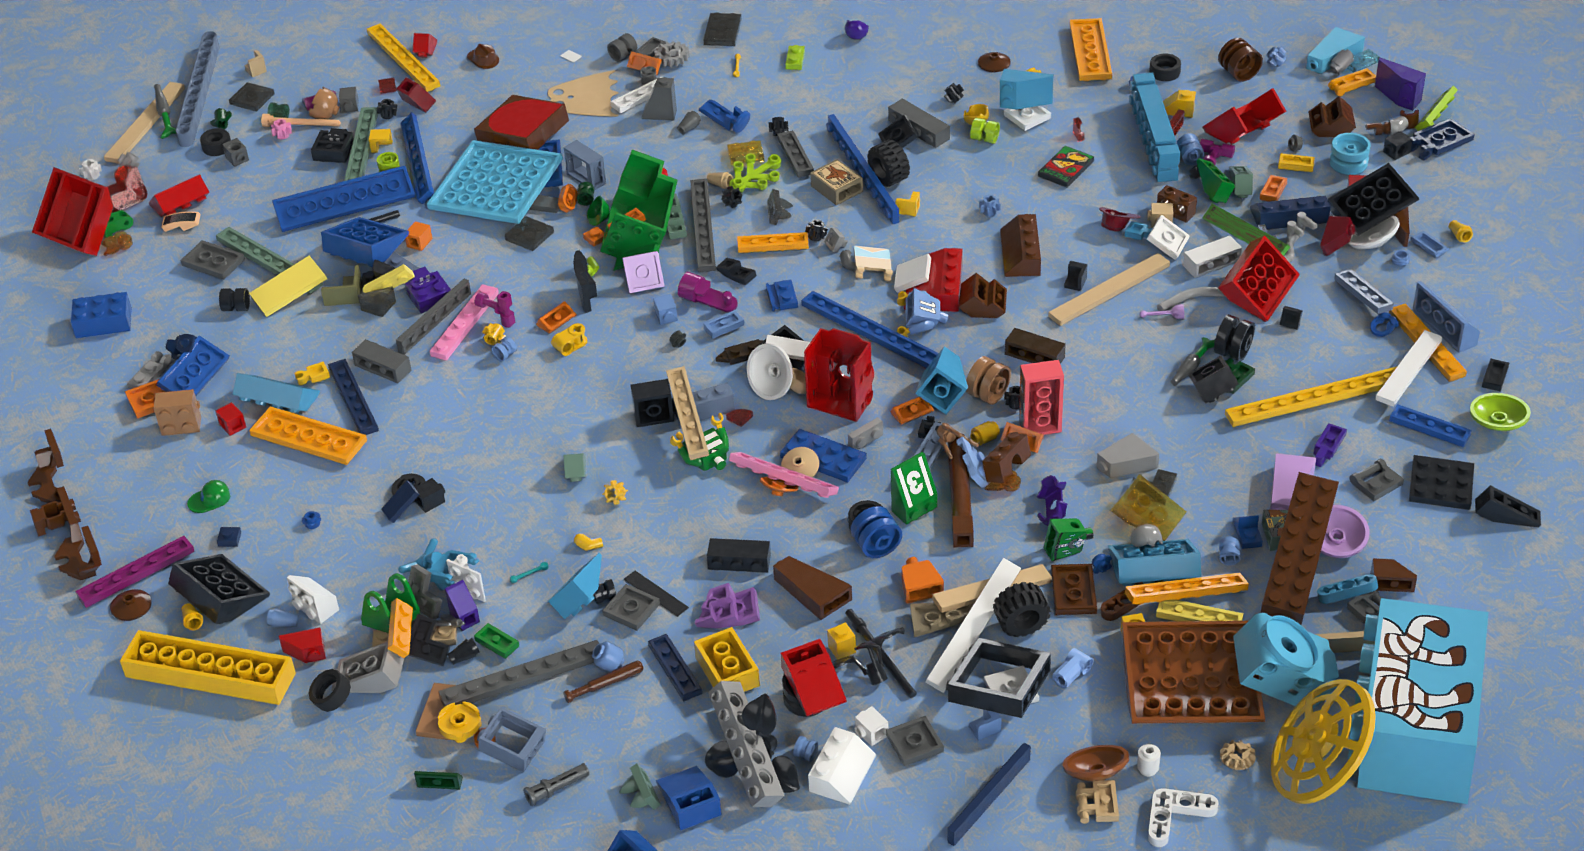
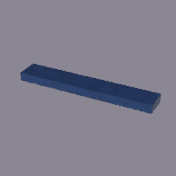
M346 359L328 364L330 373L358 432L368 435L379 431L378 425Z
M1023 743L947 828V841L949 844L955 846L1030 761V745Z

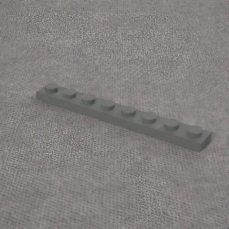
M690 180L698 272L716 271L708 180Z
M594 640L438 691L439 698L444 707L451 703H455V705L462 704V702L473 703L594 663L592 653L599 642Z

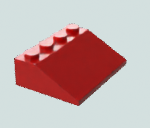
M1264 235L1249 243L1218 289L1229 301L1267 322L1300 274Z
M943 248L929 253L931 257L929 281L906 289V293L909 294L914 288L926 291L930 296L939 299L940 311L959 312L963 249Z

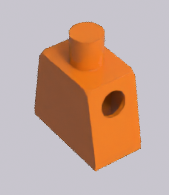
M910 557L906 560V565L901 567L906 604L932 598L933 594L944 591V580L929 560L918 562L916 557Z

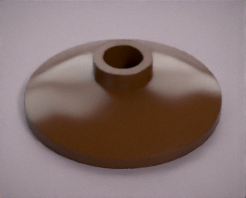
M1000 52L985 53L978 59L979 67L988 72H1001L1007 69L1011 63L1010 58Z
M139 589L124 591L111 602V613L115 618L122 621L138 619L149 611L152 604L151 597L147 592Z

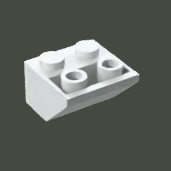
M293 575L287 577L288 590L292 595L293 606L297 610H302L306 613L309 619H314L322 624L339 611L336 596L311 578Z

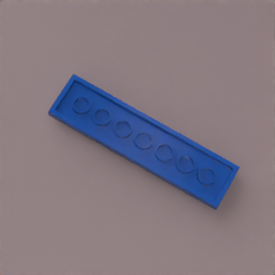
M401 166L274 199L272 203L281 231L285 232L414 198L415 192L406 166Z

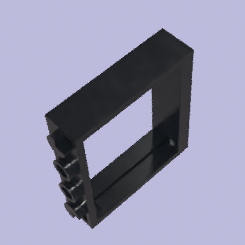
M978 638L975 644L971 645L967 656L963 657L959 668L955 669L952 679L947 681L948 702L1022 718L1051 671V653ZM981 658L1031 669L1016 695L965 684Z

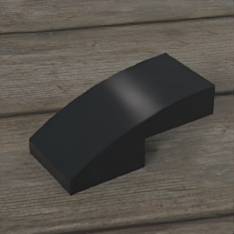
M726 258L716 266V270L721 274L743 285L748 284L757 276L754 269L742 267L739 260Z

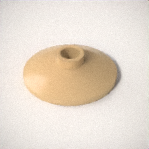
M797 447L790 450L783 457L781 466L814 477L819 469V458L810 448Z

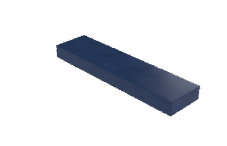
M667 633L648 641L649 648L683 702L703 694L702 688Z

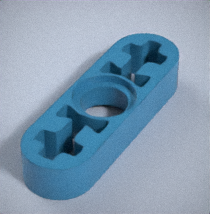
M1366 574L1322 586L1317 590L1319 602L1329 604L1373 592L1378 589L1377 578L1375 575Z

